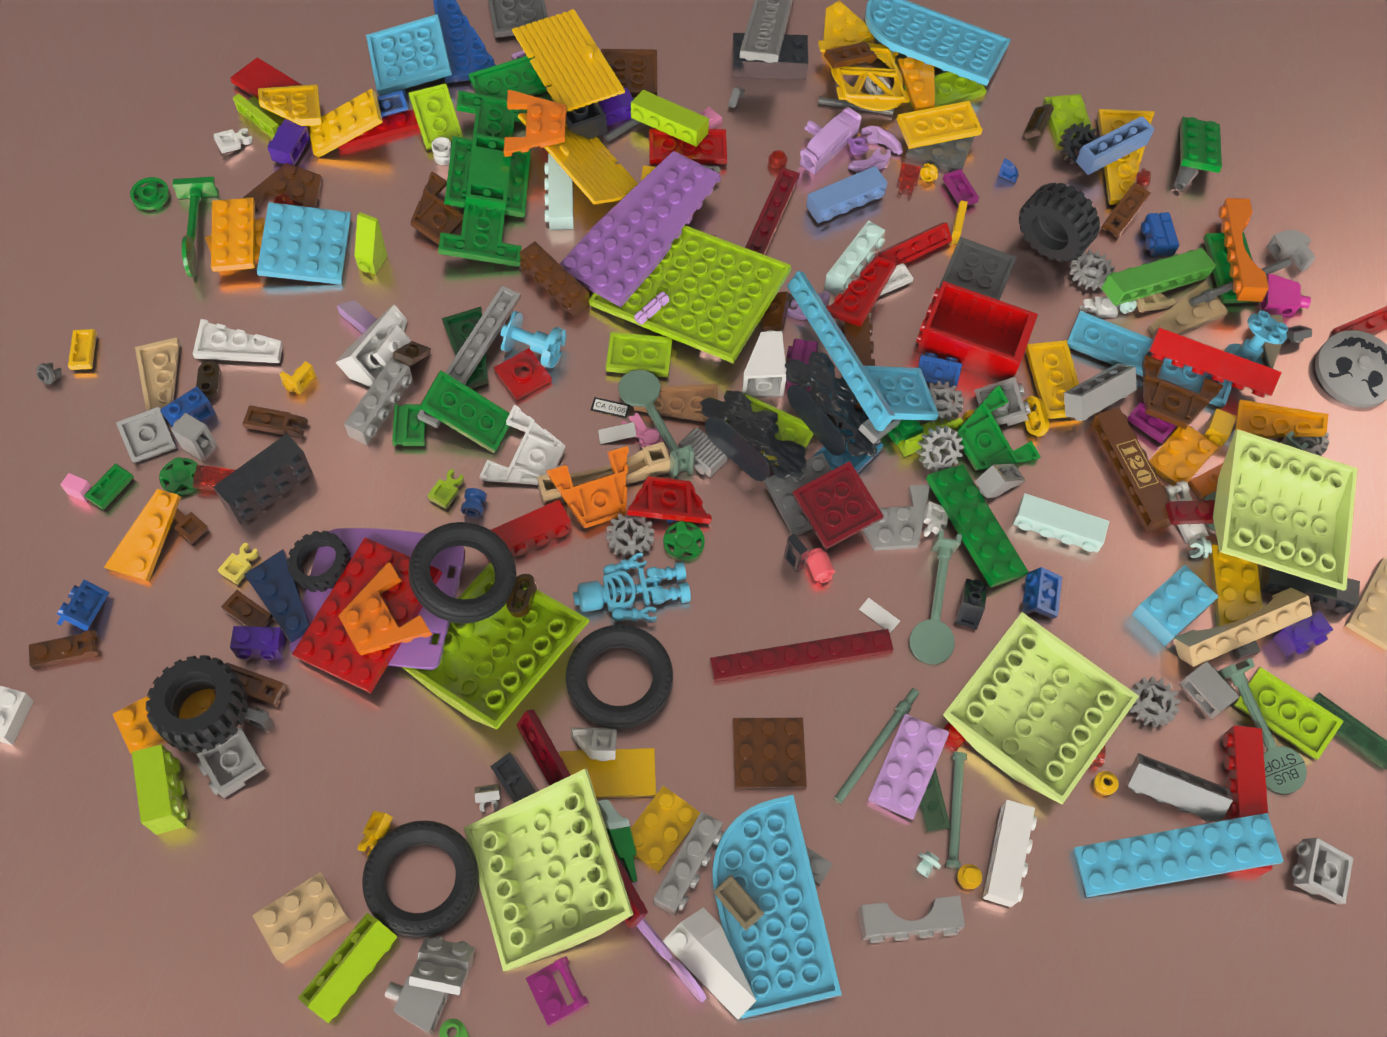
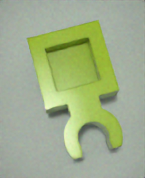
M450 469L447 472V480L439 479L427 495L428 499L447 509L458 495L459 490L456 487L463 484L464 476L461 474L459 478L453 479L452 477L455 475L453 469Z

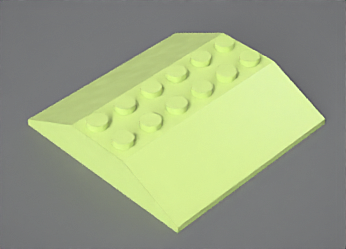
M1235 430L1218 477L1213 520L1219 551L1333 588L1346 590L1358 468L1248 432Z
M1022 612L943 716L977 752L1014 780L1063 804L1139 696Z
M583 769L464 827L467 842L471 846L477 860L478 882L503 971H508L565 951L603 934L633 915L587 769Z

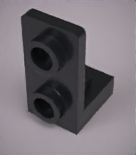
M966 578L963 598L955 624L977 630L985 610L987 584L980 580Z

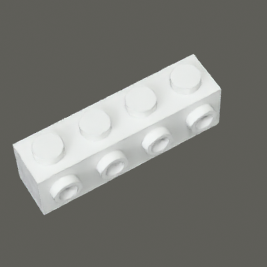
M1006 800L1001 805L982 899L1009 907L1014 906L1017 901H1021L1024 887L1020 886L1022 877L1025 878L1028 870V863L1025 862L1026 854L1030 853L1033 840L1029 839L1031 830L1034 831L1037 817L1034 816V807Z

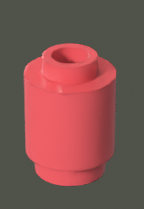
M816 548L808 552L806 562L814 580L820 581V583L831 580L835 570L827 552H824L822 548Z

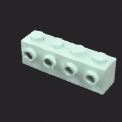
M868 220L827 273L824 289L837 296L839 293L842 294L848 288V285L853 280L855 281L857 276L860 277V273L865 269L867 263L873 260L876 251L883 247L886 240L884 239L885 229Z

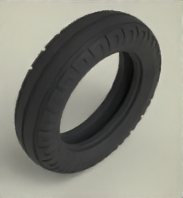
M453 522L431 530L417 543L410 557L408 575L415 597L427 611L449 622L474 623L491 617L507 603L516 581V565L509 547L496 533L478 524ZM453 546L474 548L483 553L491 562L495 572V582L489 591L477 598L457 599L442 592L431 577L430 564L434 557L442 550Z
M610 625L588 634L573 650L566 668L567 691L576 709L591 722L611 729L633 728L652 719L666 704L673 685V668L666 649L653 635L643 629L630 625ZM628 648L638 652L647 660L652 670L653 679L649 690L641 699L629 705L614 706L602 702L591 692L586 680L588 668L592 661L606 650Z
M435 821L409 822L394 828L384 835L370 852L365 863L362 878L364 898L374 918L390 931L406 937L432 936L447 930L457 923L471 906L478 887V864L467 840L453 828ZM427 844L439 847L452 858L456 870L455 884L448 898L435 909L423 913H411L395 906L391 902L386 889L387 872L393 860L401 852L412 846Z

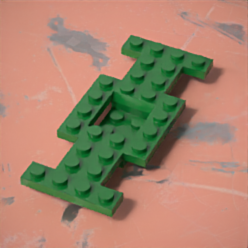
M459 90L456 111L475 114L473 138L467 139L456 136L452 138L444 204L464 208L461 236L441 232L438 254L519 267V252L522 246L502 243L505 215L524 218L531 150L524 153L521 151L513 152L512 156L505 157L504 140L505 137H513L514 121L523 123L518 118V115L520 113L526 114L527 109H508L507 99Z

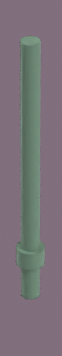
M912 688L904 700L899 701L890 720L835 795V801L842 804L905 714L908 715L911 710L910 706L920 694L918 690Z

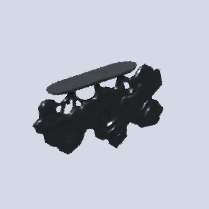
M811 352L808 365L796 359L786 363V379L791 383L797 384L791 385L788 388V401L821 444L831 454L840 456L845 452V440H847V448L852 456L860 457L867 454L874 457L877 453L876 446L881 444V439L873 444L859 430V427L869 418L865 412H857L854 409V405L859 402L845 379L835 377V365L829 356L822 352ZM810 386L812 390L808 392L807 387ZM826 414H830L835 419L836 426ZM842 422L843 427L839 428V423ZM848 429L853 432V435H845V432L841 433L840 431ZM849 438H853L855 441L851 442Z
M727 390L724 395L725 401L708 397L700 402L702 414L709 417L705 423V430L710 441L756 481H765L770 474L769 464L772 466L773 474L780 479H786L790 476L798 479L801 478L803 475L801 469L807 466L804 457L806 455L805 447L793 441L778 440L775 437V434L779 433V427L776 424L778 414L766 410L752 411L751 401L740 391ZM765 456H775L777 460H769Z

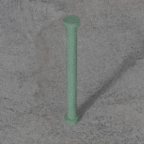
M954 752L952 756L955 763L949 860L946 861V867L959 869L961 868L959 845L964 761L967 760V754Z

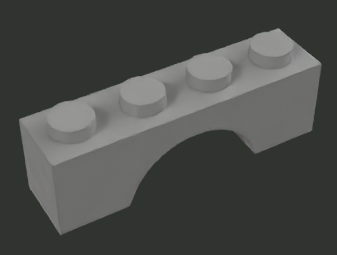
M960 896L935 898L931 902L928 914L924 918L915 921L904 920L891 911L887 903L861 905L858 909L862 939H870V943L884 942L887 937H894L895 941L910 939L909 935H919V938L934 937V933L943 932L944 936L958 935L959 931L965 927Z

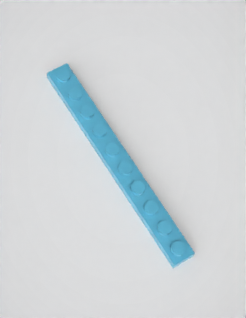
M797 271L787 284V288L875 429L883 431L895 417L893 411L805 273Z

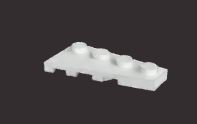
M201 319L193 356L195 359L280 363L283 344L280 340L258 334H247L244 330L229 329L226 325L219 323L215 325L209 323L208 320Z

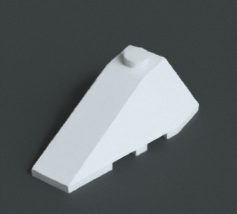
M395 304L392 305L346 349L335 363L350 379L371 387L384 368L372 354L393 326L398 325L404 332L408 320Z
M704 907L680 922L663 940L678 959L738 1020L757 1001L722 926Z

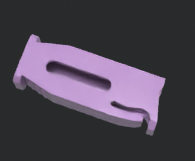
M847 107L823 128L813 121H808L805 130L814 135V137L810 140L807 148L800 151V165L815 175L847 145L849 138H853L859 132L860 114Z

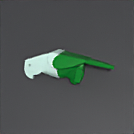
M608 799L598 801L612 849L620 861L623 860L632 883H635L638 879L633 855L637 854L629 820L617 813Z

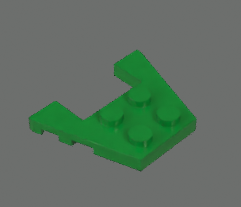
M1000 385L990 392L957 430V435L963 439L959 443L964 446L963 450L975 471L989 469L992 465L1017 464L1041 458L1032 441L1013 451L991 414L992 411L1009 402Z

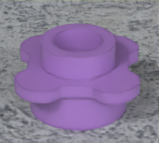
M860 136L855 139H848L852 154L859 156L869 150L865 137Z

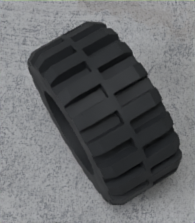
M1048 183L1037 189L1020 209L1021 233H1024L1026 242L1029 241L1030 246L1038 250L1042 256L1046 255L1048 259H1057L1059 262L1072 261L1079 258L1099 233L1100 219L1097 216L1096 207L1093 208L1092 201L1087 199L1083 192L1075 190V187L1071 185L1066 186L1064 183Z
M195 655L189 656L185 661L180 659L174 662L175 665L171 668L167 666L162 671L161 677L157 676L153 681L154 687L150 688L147 697L150 699L146 701L147 718L157 733L173 748L177 747L180 751L188 752L190 749L193 753L202 752V748H205L207 751L212 750L216 744L220 743L222 745L227 742L226 738L229 735L234 736L238 731L236 727L238 724L242 725L246 718L243 713L248 711V703L246 702L248 694L233 669L221 659L216 657L211 659L208 655H200V658H197ZM203 689L216 690L214 702L207 711L194 718H179L180 709L189 696Z

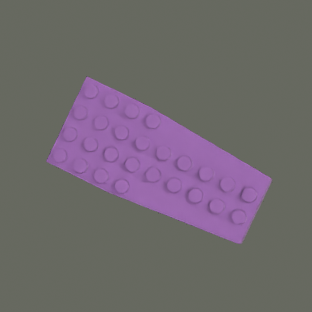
M673 151L592 227L562 260L560 265L583 287L622 307L659 265L672 247L671 243L675 238L678 239L682 234L684 225L689 224L696 209L699 210L702 207V201L705 197L711 195L713 186L717 181H721L720 174Z

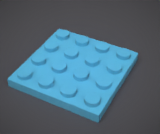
M438 14L366 35L376 90L379 96L452 75Z
M268 202L257 275L342 285L351 212Z

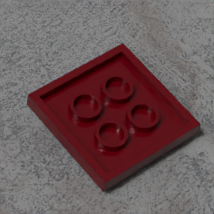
M850 461L792 492L825 550L884 518Z

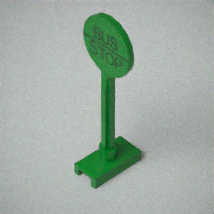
M214 176L173 179L172 183L178 199H190L187 236L182 238L181 245L183 265L186 274L190 278L195 277L197 273V256L194 240L197 232L199 201L203 197L219 196V189L214 184Z

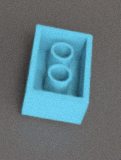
M1184 565L1146 598L1132 615L1166 646L1219 596Z

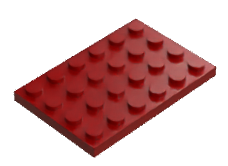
M365 537L292 655L301 661L372 693L402 642L390 645L386 649L360 655L342 624L339 614L382 568L390 562L399 575L401 582L383 592L381 596L399 627L416 618L423 606L415 597L410 586L408 575L410 556ZM430 565L431 577L434 583L437 584L443 573L440 569Z

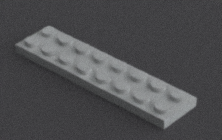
M754 0L740 49V58H745L748 61L762 60L766 63L778 62L793 0Z

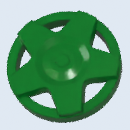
M147 177L137 181L130 191V197L135 206L144 210L160 209L170 195L165 181L157 177Z
M177 457L160 470L159 480L165 491L179 496H187L200 487L203 481V472L199 464L194 460ZM198 473V479L195 481L193 477ZM164 480L170 482L168 487L165 485ZM182 487L188 488L187 490L179 491Z
M676 522L664 534V549L674 560L680 562L692 561L704 549L705 538L703 532L692 523ZM699 539L701 540L700 547L696 543ZM667 544L674 546L673 552L669 549ZM686 552L692 554L691 556L682 557Z

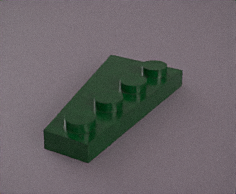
M481 306L442 318V323L455 357L482 317ZM486 353L466 382L467 387L470 389L488 384Z

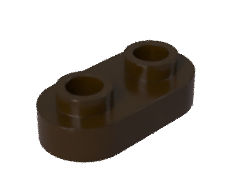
M214 361L203 362L199 366L196 387L203 392L209 401L215 400L220 394L222 372L219 365Z
M521 574L516 577L514 588L506 604L508 611L513 617H524L532 608L537 583L530 574Z

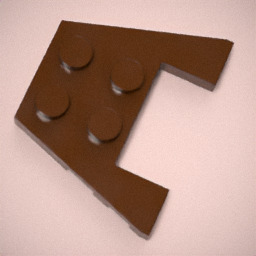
M285 163L243 198L253 197L256 211H259L268 196L296 206L316 208L323 179L320 174Z
M432 171L411 219V226L439 245L441 232L461 236L463 214L450 205H445L444 201L437 197L446 187L447 181Z
M1145 355L1142 360L1144 406L1145 413L1186 429L1223 388L1222 384L1205 378L1198 394L1158 378L1163 361Z

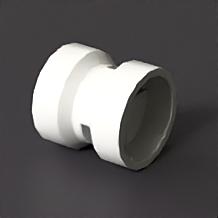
M444 137L436 138L431 144L434 161L439 165H448L450 162L451 142Z

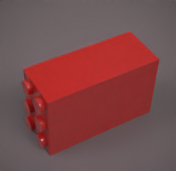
M943 281L941 288L936 287L932 302L920 327L916 343H919L917 352L936 354L938 359L943 360L946 357L958 359L957 363H961L964 369L1003 381L1015 377L1038 314Z

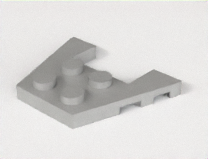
M929 484L910 485L911 506L879 508L884 518L863 529L874 551L918 548L929 494Z

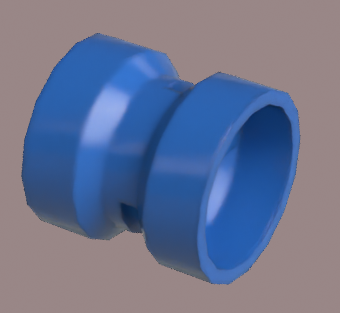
M468 488L465 490V502L461 506V512L466 516L479 518L483 515L484 508L482 504L486 502L487 494L477 488Z

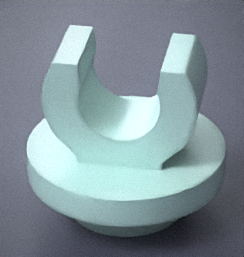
M1137 300L1117 305V307L1120 308L1122 313L1127 314L1136 308Z
M1204 536L1200 537V541L1197 539L1189 540L1190 547H1197L1196 550L1189 551L1191 558H1198L1201 555L1203 558H1208V554L1212 553L1211 542L1206 540Z
M929 851L925 854L919 853L918 856L923 860L916 870L927 878L933 866L937 869L941 868V865L938 863L940 859Z

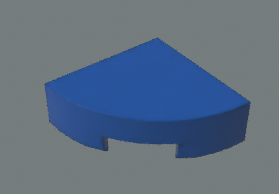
M1005 158L998 176L1016 183L1019 173L1016 166Z

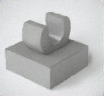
M500 784L475 787V803L480 802L481 812H485L484 804L486 802H492L494 810L498 809V800H500L501 794Z

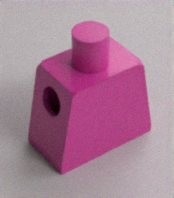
M1273 274L1267 275L1269 289L1263 301L1260 302V311H1266L1269 315H1282V317L1290 318L1294 316L1299 308H1309L1311 297L1301 295V285L1298 282Z

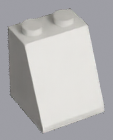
M769 330L760 333L744 371L743 393L754 398L783 397L787 370L785 368L786 361L782 331Z

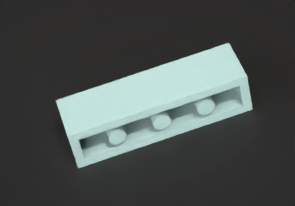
M548 154V162H545V174H548V178H545V190H548V194H545V206H549V210H545V222H549L550 230H574L573 180L556 160Z
M1024 493L1019 502L1013 525L1019 526L1022 530H1031L1040 533L1044 537H1052L1061 540L1065 544H1073L1082 547L1086 551L1098 553L1104 544L1110 521Z

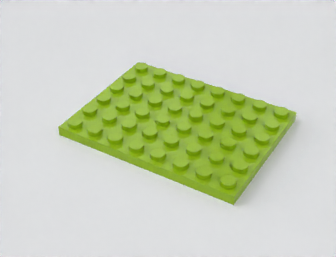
M684 225L682 234L678 239L675 238L671 243L672 247L659 265L622 307L596 293H593L589 299V304L592 307L734 363L792 269L790 264ZM660 292L667 294L669 302L664 306L661 305L662 308L652 317H647V321L644 324L640 325L635 321L634 315L640 310L643 311L642 308L653 298L657 299L656 296Z

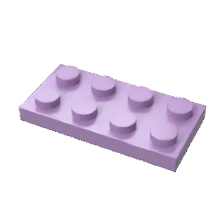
M905 714L869 796V801L914 820L949 732Z

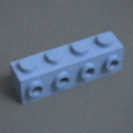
M1141 116L1082 146L1076 163L1089 175L1147 145L1154 128Z
M874 166L809 193L806 207L817 223L828 221L834 216L841 213L845 214L849 210L858 206L861 207L874 199H880L885 195L888 182L877 167Z

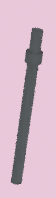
M1287 258L1262 270L1267 276L1291 266L1292 260ZM1234 281L1215 289L1210 288L1202 291L1200 295L1189 299V304L1195 306L1202 302L1207 303L1214 300L1217 296L1233 290Z

